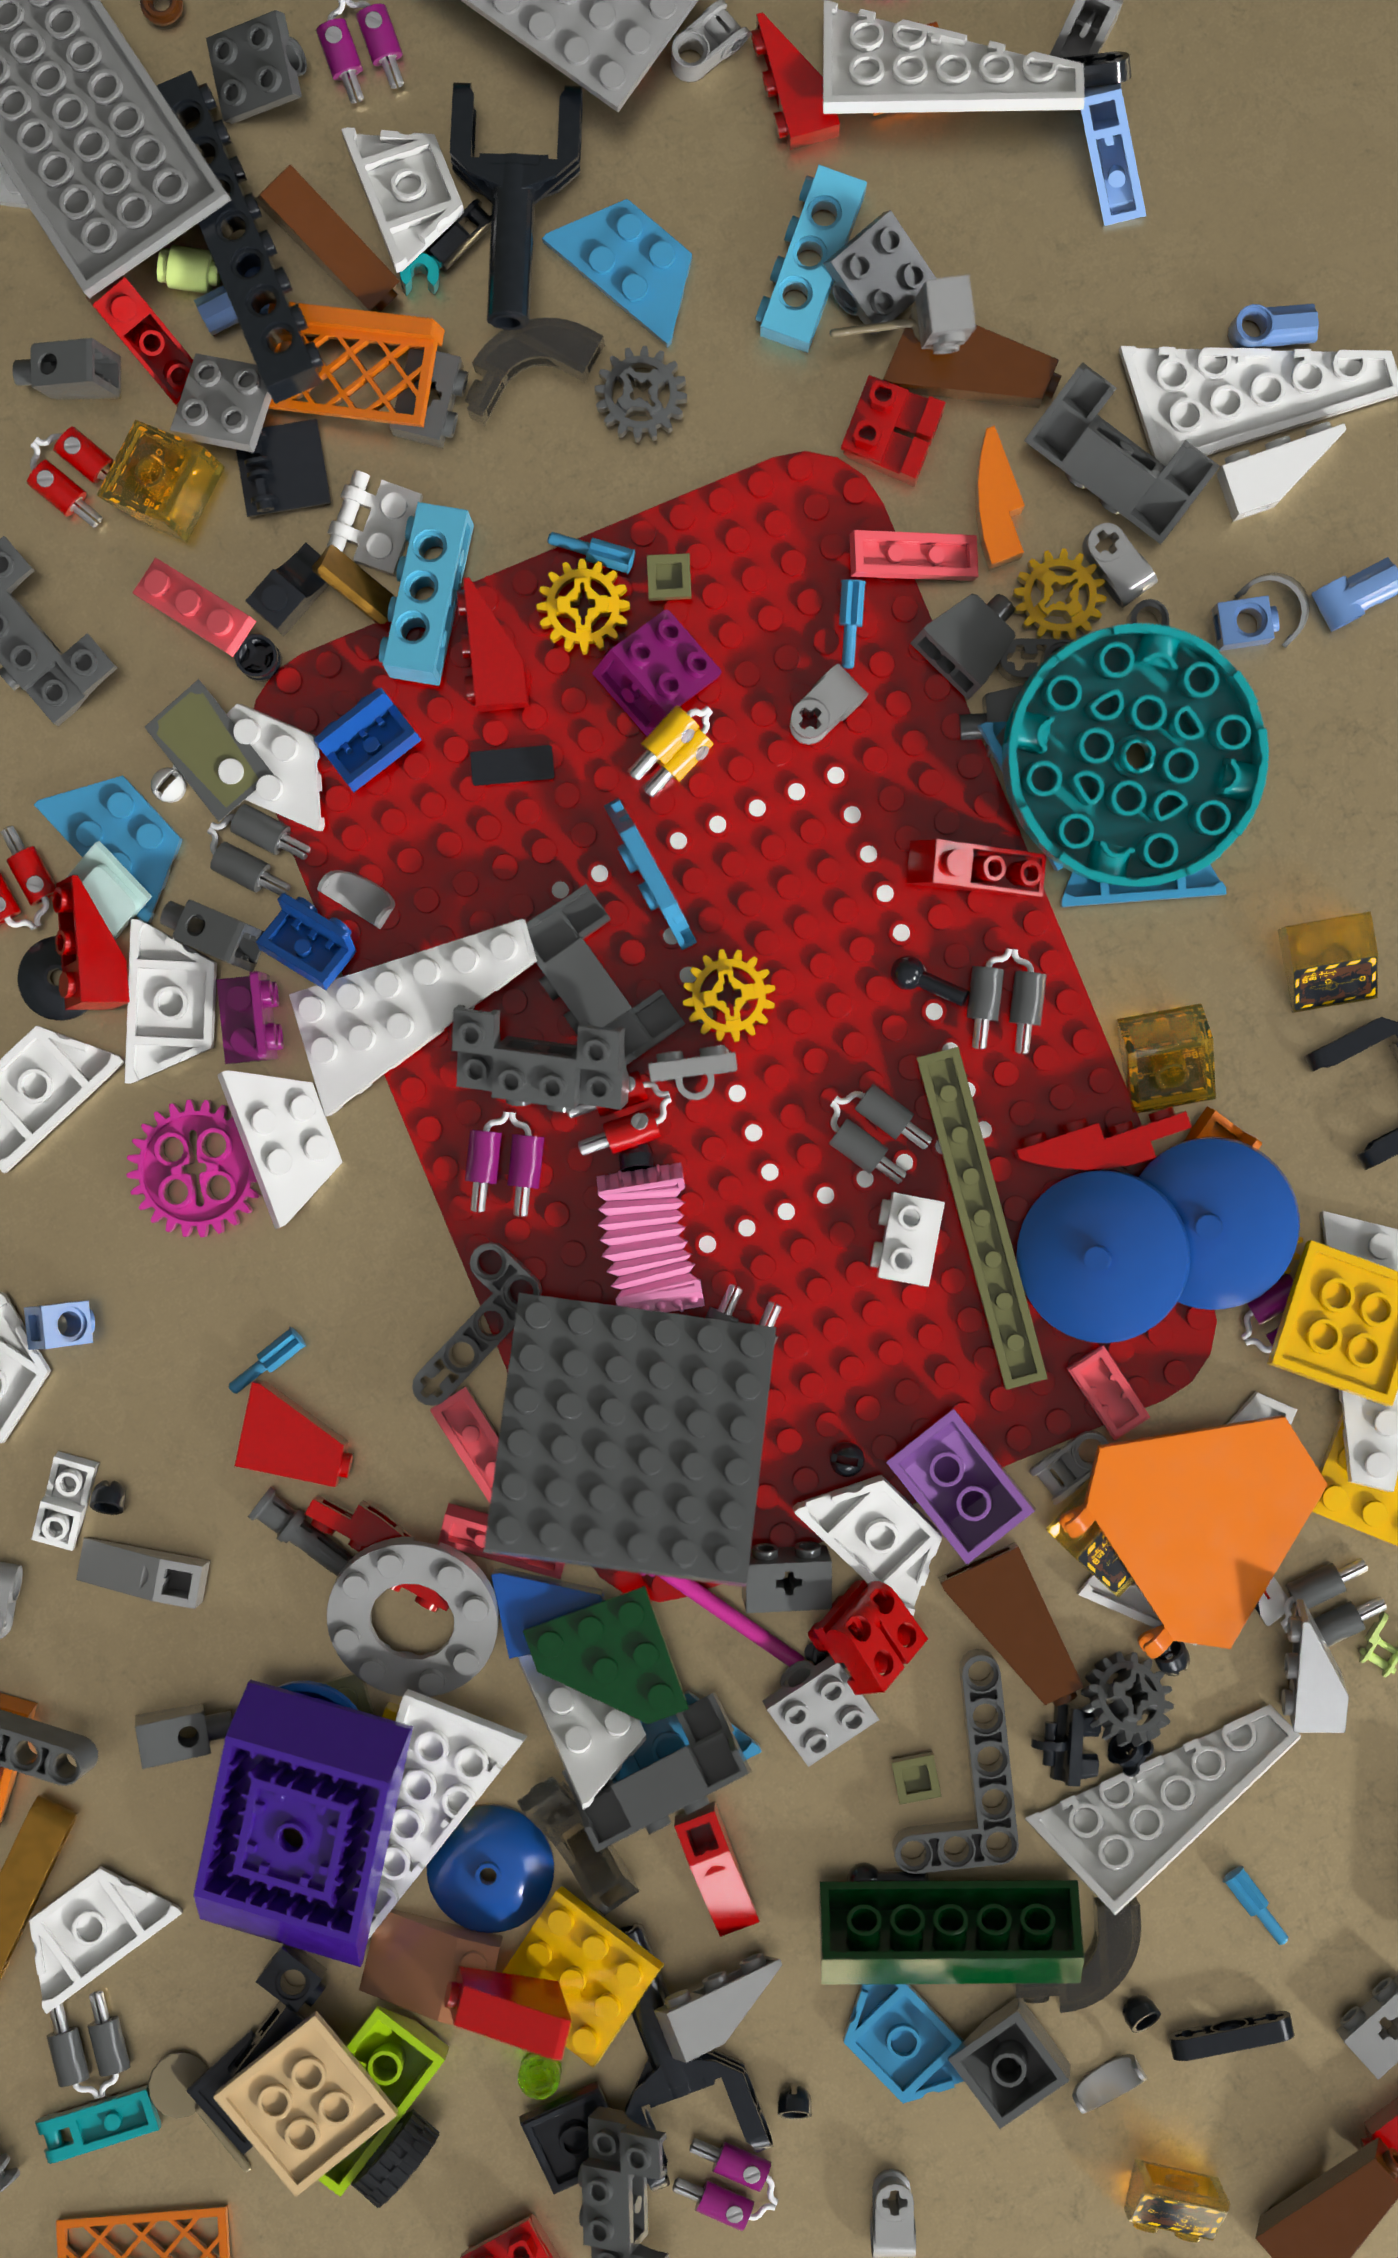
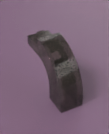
M560 318L530 319L529 325H526L524 328L502 330L484 345L472 362L475 372L484 378L482 381L476 379L466 395L465 402L469 404L467 411L470 418L486 425L507 384L518 373L531 367H554L585 383L605 346L603 335L579 323Z
M550 1777L545 1782L533 1786L529 1793L517 1800L523 1814L550 1839L560 1852L579 1883L586 1899L604 1916L639 1892L636 1883L613 1845L598 1852L595 1851L584 1829L572 1792L564 1781L559 1783L553 1777Z
M1136 1896L1117 1915H1114L1099 1898H1093L1094 1933L1092 1941L1084 1953L1081 1983L1013 1984L1016 1998H1023L1026 2003L1037 2004L1048 2002L1049 1996H1056L1059 2011L1064 2013L1086 2008L1109 1995L1126 1977L1137 1956L1141 1938V1911Z

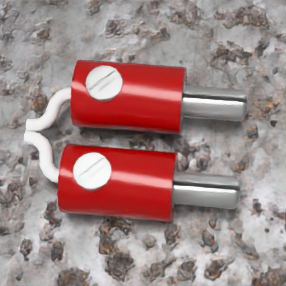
M74 426L68 428L63 434L55 433L45 440L37 437L30 445L34 450V455L30 460L32 472L27 479V485L66 517L75 512L93 528L97 527L99 524L79 508L82 507L101 523L102 516L84 502L87 495L86 491L47 459L36 465L40 457L38 445L47 446L54 440H57L53 449L54 452L93 484L98 483L102 479L106 484L111 485L113 480L106 474L110 475L113 479L116 475V472L111 469L114 462L113 458Z
M14 826L6 827L7 829L4 828L1 831V835L12 853V856L6 862L30 906L43 903V906L36 912L34 923L27 919L13 921L12 919L17 917L22 911L0 873V925L7 923L9 926L16 928L28 926L30 930H34L42 925L40 918L49 908L48 899L53 897L56 885L35 846L25 848Z
M639 1070L628 1073V1103L622 1109L649 1100L645 1088L649 1087L655 1095L664 1098L660 1104V1116L655 1119L653 1110L649 1107L603 1123L604 1133L578 1142L581 1154L587 1155L609 1146L612 1153L615 1154L661 1138L658 1124L665 1120L667 1115L666 1106L672 1102L669 1091H661L654 1082H643ZM579 1104L575 1109L567 1111V1114L570 1118H574L597 1109L600 1117L619 1111V1109Z

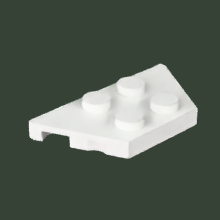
M351 127L341 129L344 142L395 271L399 273L409 266L464 214L463 203L435 134L412 133L404 135L398 131L381 130L380 136L356 134V129Z
M236 704L227 713L228 717L235 724L233 730L235 739L241 744H250L273 773V775L262 776L257 781L256 790L245 800L316 831H323L325 818L321 817L319 791H322V778L317 766L320 751L314 742L316 736L248 706ZM229 758L221 762L218 774L224 783L236 784L242 779L244 769L238 760Z
M131 919L128 979L130 1002L127 1006L125 1083L129 1084L214 1048L217 962L191 947L174 940L173 937L141 919Z
M35 1026L0 1059V1170L3 1173L11 1170L125 1063L123 1057L41 1026Z
M230 1070L223 1071L217 1075L273 1225L275 1229L285 1226L343 1161L313 1082Z
M0 1292V1443H4L48 1377L51 1369L39 1349L28 1350L26 1327L8 1296Z
M882 1475L798 1502L793 1506L794 1513L868 1584L872 1581H881L889 1585L900 1597L911 1615L914 1616V1605L921 1586H925L930 1572L929 1564L931 1559L936 1556L942 1535Z
M532 1655L518 1657L520 1667L582 1809L587 1808L609 1779L612 1780L622 1769V1764L626 1759L634 1755L646 1741V1733L640 1720L537 1672Z
M100 1866L32 1916L29 1920L31 1938L34 1942L37 1975H39L42 1994L41 2002L44 2012L46 2014L181 1915L183 1910L180 1906Z

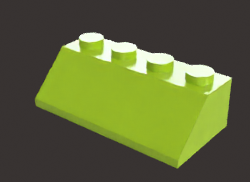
M378 2005L346 2047L396 2106L398 2114L318 2179L339 2197L342 2196L443 2064L449 2050L447 2044L417 2021Z

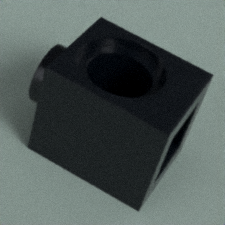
M282 1944L261 1971L256 1983L297 2013L304 2003L311 2007L322 1994L326 1985L321 1981L327 1969L305 1951ZM292 1969L300 1971L305 1977L306 1984L299 1987L290 1985L285 1979L284 1972Z

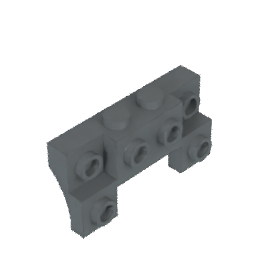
M1082 362L1024 441L1065 471L1066 478L1072 484L1079 488H1087L1098 496L1099 502L1105 509L1114 514L1120 513L1158 543L1162 544L1220 466L1186 440L1166 466L1160 463L1097 415L1117 388Z
M3 536L0 539V663L3 666L0 669V676L14 691L19 687L25 690L52 723L59 726L75 713L87 697L118 667L108 658L88 633L65 653L58 649L18 600L11 595L35 570L21 556L8 538Z
M585 884L559 903L526 923L536 955V963L545 974L544 977L539 979V982L553 1001L561 997L570 1011L563 1016L576 1034H578V1026L582 1022H589V1026L616 1029L618 1026L625 1027L624 1053L625 1063L628 1065L647 1050L653 1048L680 1029L685 1023L661 989L632 1008L584 941L586 937L611 920L587 884Z
M458 1005L453 1009L452 1051H458L456 1086L492 1091L493 1098L506 1099V1103L513 1106H527L535 1103L547 1105V1109L551 1111L567 1112L575 1109L579 1104L621 1110L628 1103L629 1075L624 1053L625 1027L618 1026L616 1029L589 1026V1022H582L578 1026L577 1045L506 1036L501 1041L500 1010L485 1012L465 1009L464 1005Z
M715 1692L689 1705V1710L676 1714L689 1745L617 1781L616 1777L612 1780L609 1779L595 1795L594 1801L589 1807L582 1809L566 1770L562 1771L577 1804L584 1829L596 1852L643 1828H646L648 1834L658 1831L672 1823L669 1817L670 1814L684 1808L688 1815L710 1803L707 1795L752 1772L733 1734L734 1729Z
M599 2106L588 2117L589 2158L581 2164L578 2173V2183L582 2187V2206L579 2213V2223L583 2227L584 2245L591 2246L592 2258H669V2253L657 2251L640 2244L648 2236L647 2178L661 2180L667 2174V2167L663 2166L662 2143L666 2140V2132L641 2126L628 2118L622 2110Z

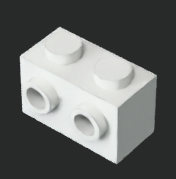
M895 1192L891 1193L890 1200L882 1199L878 1224L884 1225L885 1231L883 1241L874 1242L870 1267L877 1268L876 1276L878 1278L929 1287L945 1202Z

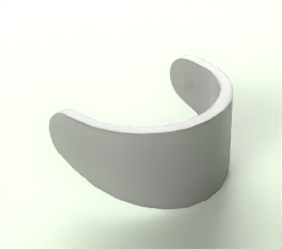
M1283 573L1263 574L1246 584L1235 597L1239 599L1247 593L1250 587L1262 581H1278L1290 587L1298 596L1302 614L1298 628L1282 644L1286 648L1305 627L1310 611L1309 598L1303 586L1293 577Z
M341 870L330 871L323 876L317 887L318 891L379 929L382 928L395 907L394 899L386 890L369 879L351 872Z
M1122 2055L1102 2064L1086 2075L1074 2088L1072 2097L1080 2112L1084 2114L1132 2090L1146 2081L1148 2077L1134 2055Z

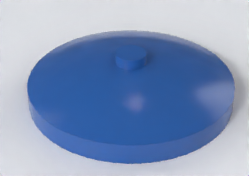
M1194 1138L1165 1150L1140 1174L1139 1178L1156 1187L1173 1204L1184 1223L1188 1235L1190 1269L1184 1291L1178 1301L1179 1303L1207 1310L1237 1307L1263 1295L1284 1274L1294 1256L1299 1239V1208L1295 1193L1285 1174L1260 1150L1230 1138Z
M1092 1170L1059 1181L1045 1191L1033 1204L1023 1221L1019 1233L1017 1266L1023 1289L1029 1301L1049 1324L1059 1331L1080 1340L1096 1343H1113L1128 1340L1145 1333L1171 1312L1179 1301L1188 1279L1190 1245L1179 1213L1168 1198L1156 1187L1137 1176L1125 1172Z

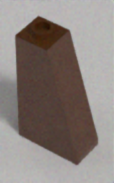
M291 164L255 198L257 204L363 310L371 311L375 307L381 312L398 295L393 288L400 280Z
M976 325L968 340L959 347V351L947 354H934L933 350L929 348L921 349V343L914 336L912 327L905 328L883 380L908 389L909 392L917 395L1039 408L1043 397L1053 398L1062 375L1054 372L1059 359Z
M1016 1542L938 1577L948 1596L1044 1705L1053 1702L1054 1706H1060L1078 1696L1076 1691L1084 1688Z
M1379 2137L1262 2214L1259 2218L1255 2239L1272 2258H1351L1398 2200V2151L1394 2148H1388Z

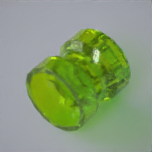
M527 2051L522 2057L518 2072V2085L522 2092L536 2100L546 2099L553 2095L560 2083L562 2060H553Z

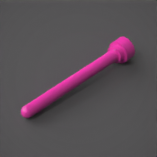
M657 1575L788 1667L796 1662L805 1660L800 1653L696 1581Z

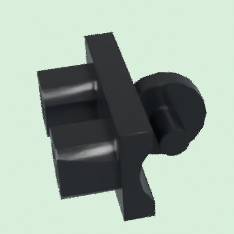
M1069 1702L1055 1706L1054 1722H1045L1044 1736L1032 1737L1031 1747L1043 1750L1042 1765L1051 1766V1779L1065 1782L1066 1786H1080L1081 1779L1098 1776L1099 1759L1097 1753L1082 1751L1083 1737H1098L1101 1733V1725L1095 1728L1090 1726L1091 1721L1095 1718L1093 1712H1083L1081 1707Z

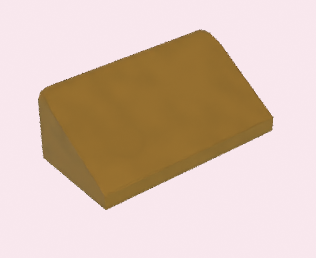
M329 545L312 566V571L374 622L385 624L388 620L389 602L394 595L337 547Z

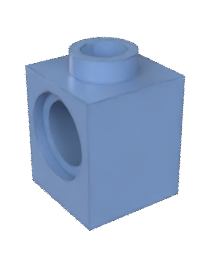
M1269 595L1219 602L1211 609L1216 645L1219 651L1269 644L1275 638L1274 632L1279 631L1278 610L1276 606H1270ZM1249 613L1254 616L1257 621L1256 632H1243L1237 625L1238 614Z
M89 1300L24 1307L28 1350L93 1343L92 1333L95 1330V1317L89 1308ZM61 1315L67 1321V1329L63 1335L58 1329V1319Z

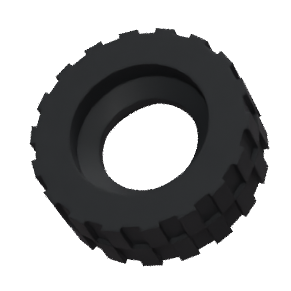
M412 2109L398 2121L355 2177L351 2185L377 2208L382 2207L416 2171L436 2143L440 2132Z

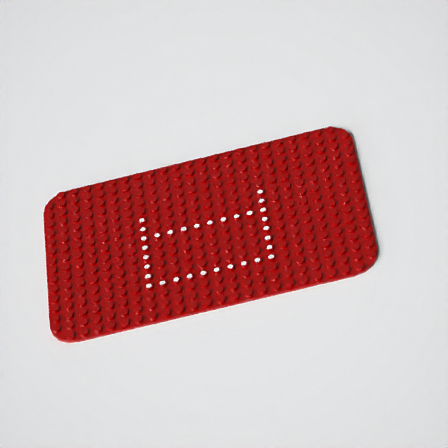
M808 451L769 458L578 538L590 543L593 537L626 548L635 549V559L629 574L603 566V575H607L613 570L617 573V578L613 583L614 586L625 584L627 592L619 597V600L630 602V610L620 612V615L628 621L627 627L616 625L614 629L619 639L613 641L609 637L604 638L605 650L600 651L595 643L589 644L588 654L583 655L580 644H575L570 652L565 651V639L561 638L553 643L550 640V635L554 628L542 629L540 621L547 617L548 613L537 611L538 603L547 602V598L539 592L540 586L551 588L553 585L548 574L553 572L559 577L564 574L562 563L565 562L570 565L572 570L578 569L580 559H585L587 569H593L595 564L587 562L586 555L556 547L474 581V585L525 662L529 707L478 712L475 707V701H467L465 676L472 675L471 659H463L461 633H468L467 616H459L458 603L440 686L389 677L382 665L383 663L379 661L381 640L383 637H389L392 623L387 620L385 624H371L300 654L279 668L278 672L268 680L256 698L254 709L317 736L329 723L337 721L355 707L364 696L373 693L378 688H382L421 738L419 743L355 792L347 785L319 748L320 758L317 766L322 778V791H319L321 817L325 818L323 831H316L276 813L280 822L290 826V837L310 847V853H307L289 844L308 855L304 860L295 855L293 856L314 907L318 910V914L328 920L331 917L339 919L352 932L350 936L357 952L341 971L343 977L510 922L525 919L527 923L587 884L611 918L609 922L584 939L593 954L632 1008L661 989L685 1023L684 1026L626 1065L627 1072L639 1070L643 1082L651 1081L648 1064L657 1063L656 1054L682 1051L684 1059L700 1057L699 1049L725 1045L726 1053L735 1052L737 1071L714 1074V1087L711 1093L703 1099L690 1100L684 1097L678 1091L675 1080L654 1082L661 1091H669L672 1102L666 1106L667 1115L665 1120L658 1124L662 1137L646 1143L651 1148L654 1167L657 1164L660 1166L680 1162L682 1164L685 1188L679 1193L677 1198L685 1203L677 1210L684 1214V1216L677 1223L686 1228L679 1236L688 1241L683 1250L692 1254L687 1259V1261L695 1263L690 1273L701 1280L705 1306L684 1309L683 1312L678 1310L666 1313L705 1318L709 1307L719 1309L730 1284H734L736 1287L724 1312L726 1313L735 1290L739 1286L743 1291L732 1316L738 1318L740 1323L758 1325L768 1302H775L765 1325L767 1326L776 1304L782 1307L774 1324V1327H776L775 1335L778 1336L773 1352L751 1548L760 1543H770L777 1547H795L797 1543L803 1541L824 1542L794 1513L793 1506L798 1502L878 1475H882L912 1505L918 1503L886 1462L953 1409L956 1410L1002 1467L1075 1438L1085 1431H1092L1104 1426L1066 1369L1100 1345H1104L1144 1408L1162 1402L1194 1380L1211 1354L1217 1324L1215 1310L1194 1308L1177 1302L1171 1312L1161 1322L1141 1335L1113 1343L1088 1342L1071 1337L1049 1324L1036 1311L1025 1293L1048 1379L1008 1390L1004 1387L916 1058L959 1047L1016 1262L1017 1243L1023 1221L1033 1204L1050 1187L1070 1176L1092 1170H1115L1139 1177L1154 1159L1115 1168L1081 1170L1037 1165L1016 1159L1013 1150L1023 1147L1020 1139L1044 1131L1047 1139L1063 1134L1061 1125L1085 1117L1088 1125L1099 1123L1104 1137L1110 1136L1107 1128L1129 1120L1133 1121L1134 1127L1140 1126L1142 1123L1044 888L1043 897L907 884L910 841L941 839L1028 852V849L989 757H986V748L982 739L960 740L959 715L971 714L964 696L910 644L922 629L932 622L916 580L851 577L849 535L854 530L895 532L884 503L865 475L838 457ZM690 553L692 599L649 601L647 555ZM591 580V588L598 595L611 597L601 584ZM841 580H863L866 582L862 627H857L854 667L852 669H843L868 693V696L822 740L816 744H802L793 737L790 731L792 710L834 665L838 663L841 666L844 626L839 625ZM575 581L567 584L558 596H566L575 587ZM582 589V598H580L579 605L572 606V608L578 609L584 625L588 609L595 607V605L589 604L585 591ZM667 609L720 668L721 674L716 680L680 706L686 713L694 708L702 710L706 706L711 709L713 713L709 717L710 727L705 735L714 745L709 749L707 756L702 760L700 759L680 782L672 777L654 797H651L644 791L643 786L661 766L656 762L640 780L634 779L628 772L630 767L646 751L641 743L647 736L592 672L614 646ZM611 615L609 617H601L592 626V633L601 629ZM557 616L558 621L565 629L576 633V625L569 618ZM422 627L413 628L408 632L406 639L416 641L424 635L426 629ZM694 715L691 718L699 725L698 729L701 730L703 728V716ZM802 715L801 728L805 730L807 727L812 726L815 730L818 729L816 726L818 717L813 715L807 718ZM542 745L552 746L553 779L473 785L471 752ZM617 798L620 799L623 807L634 822L697 943L684 950L680 948L659 907L651 911L638 887V885L645 882L639 870L630 873L617 847L624 843L604 808V805ZM330 871H347L367 878L386 890L394 899L395 907L382 928H377L318 891L317 887L323 876ZM1006 948L1016 949L1020 958L1032 963L1035 973L1047 975L1041 1026H1032L1029 1053L1022 1054V1050L1021 1054L1016 1053L1014 1050L1017 1024L1009 1022L1015 971L1028 972L1026 966L1014 961L1012 953L1008 960L996 962L992 965V968L1004 969L999 1019L998 1021H989L987 1047L985 1049H980L983 1020L981 1021L978 1049L972 1047L975 1019L966 1017L969 995L965 1004L960 1006L920 987L911 990L901 989L894 984L891 978L892 965L900 957L913 956L921 961L926 972L969 991L972 966L985 967L990 958L1004 955ZM721 949H724L727 959H733L736 951L742 950V961L745 963L755 956L758 960L754 969L757 972L768 969L770 972L763 980L764 985H775V991L766 994V1000L775 1003L774 1009L763 1008L762 1011L768 1022L765 1025L755 1021L752 1024L756 1033L754 1036L749 1035L745 1029L741 1030L739 1042H734L731 1033L726 1032L722 1041H717V1030L712 1028L703 1035L700 1032L704 1022L700 1019L691 1023L689 1017L696 1011L695 1008L683 1005V1001L691 998L693 992L683 988L684 983H695L697 979L690 972V969L695 967L702 971L705 968L703 956L705 955L711 958L713 962L718 961V954ZM536 962L498 991L491 993L472 1009L485 1012L500 1010L501 1041L506 1036L577 1045V1034L563 1016L570 1010L561 997L553 1001L543 988L539 979L544 977L545 974ZM732 967L734 978L744 985L755 983L749 974L741 969ZM717 970L705 979L700 993L710 991L719 980ZM724 976L725 985H723V993L717 994V1000L725 1001L727 1008L730 1010V1015L734 1016L733 1007L735 1006V999L742 997L741 991H733L732 985L729 984L728 976ZM758 999L747 1001L740 1010L741 1022L754 1012ZM715 1007L703 1008L712 1020L726 1024L725 1014ZM453 1023L397 1067L386 1072L384 1076L479 1305L481 1306L493 1293L471 1271V1255L480 1245L495 1242L506 1247L538 1278L542 1287L541 1296L617 1306L616 1297L621 1290L611 1287V1285L618 1276L606 1272L614 1262L602 1257V1254L609 1246L600 1241L607 1230L599 1227L598 1224L607 1216L598 1210L606 1201L598 1195L597 1176L618 1173L620 1170L619 1152L613 1154L609 1146L590 1154L582 1155L578 1142L604 1133L603 1123L649 1107L652 1108L655 1119L660 1116V1104L664 1098L658 1097L651 1088L647 1087L645 1090L649 1100L602 1117H600L596 1109L570 1118L567 1112L548 1110L547 1105L531 1103L527 1106H513L507 1104L506 1099L493 1098L492 1091L457 1087L458 1051H452ZM706 1074L683 1077L684 1088L691 1093L702 1092L708 1084ZM875 1084L914 1113L910 1122L932 1138L931 1143H927L910 1129L905 1128L928 1145L925 1149L920 1148L903 1134H900L896 1140L854 1110L861 1098L856 1097L847 1104H838L840 1116L837 1120V1125L841 1127L844 1121L849 1118L889 1149L884 1156L906 1172L905 1178L881 1161L879 1163L903 1180L902 1182L897 1184L877 1168L871 1174L867 1173L828 1144L835 1135V1131L831 1127V1118L834 1110L830 1105L837 1096L845 1098L854 1091L866 1093L871 1085ZM503 1112L516 1113V1119L530 1127L532 1136L545 1137L539 1189L530 1188L528 1215L525 1217H521L524 1187H522L520 1215L518 1217L513 1215L516 1186L507 1185L512 1135H525V1131L514 1126L509 1118L502 1125L492 1126L489 1131L502 1133L497 1184L488 1183L485 1211L478 1212L480 1183L477 1212L470 1210L473 1182L465 1181L470 1130L483 1131L484 1125L488 1121L501 1118ZM892 1192L945 1202L929 1287L878 1278L876 1276L877 1268L870 1267L874 1242H882L885 1226L878 1224L882 1199L890 1200ZM485 1250L480 1256L479 1264L484 1272L495 1274L502 1267V1258L494 1250ZM522 1279L515 1280L510 1288L511 1296L516 1302H518L519 1293L532 1295L534 1293L532 1285ZM496 1311L485 1312L484 1317L491 1334L500 1333L504 1326L502 1316ZM514 1329L497 1345L507 1372ZM841 1442L855 1443L864 1454L863 1468L854 1476H840L831 1466V1451ZM837 1455L836 1462L857 1466L858 1459ZM593 1567L601 1579L622 1593L646 1586L651 1601L664 1602L687 1597L657 1575L654 1577L648 1574L642 1576L636 1572ZM694 1580L707 1590L720 1585V1583Z

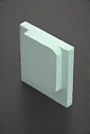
M100 841L90 848L67 876H79L114 939H117L131 922V919H134L152 897Z

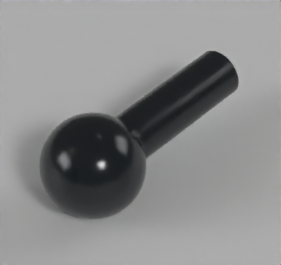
M913 956L900 957L892 965L891 978L894 984L901 989L911 990L920 987L960 1006H963L968 998V990L926 972L921 961Z
M859 1863L851 1868L847 1881H928V1872L914 1874L907 1873L906 1871H878L875 1866L869 1863Z

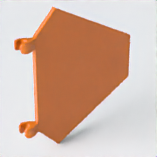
M1279 1415L1097 1445L1085 1502L1083 1505L1062 1514L1059 1518V1523L1072 1538L1082 1535L1094 1521L1097 1523L1162 1623V1625L1142 1633L1137 1639L1141 1649L1150 1658L1159 1657L1173 1641L1231 1649L1328 1484L1286 1417Z

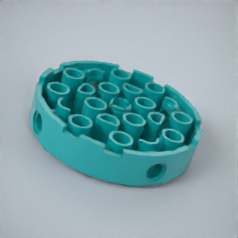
M1145 623L1116 625L1089 633L1062 646L1045 659L1026 680L1014 701L1005 726L1002 744L1003 778L1010 804L1020 825L1038 848L1054 862L1079 876L1100 883L1140 887L1161 885L1192 875L1207 867L1221 857L1222 853L1232 845L1237 837L1242 835L1256 812L1266 784L1269 762L1267 729L1264 728L1263 719L1257 705L1258 700L1250 684L1240 670H1237L1220 654L1217 648L1197 636L1169 626ZM1134 743L1139 744L1145 753L1144 763L1139 768L1132 767L1125 755L1126 750Z

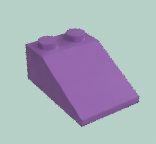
M955 1409L946 1414L886 1462L966 1564H969L1036 1510L1010 1475Z

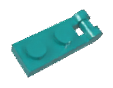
M148 2085L61 2113H52L35 2121L38 2134L44 2135L47 2144L44 2153L49 2164L158 2131L162 2126L158 2111L149 2097ZM69 2127L73 2140L64 2141L60 2130Z

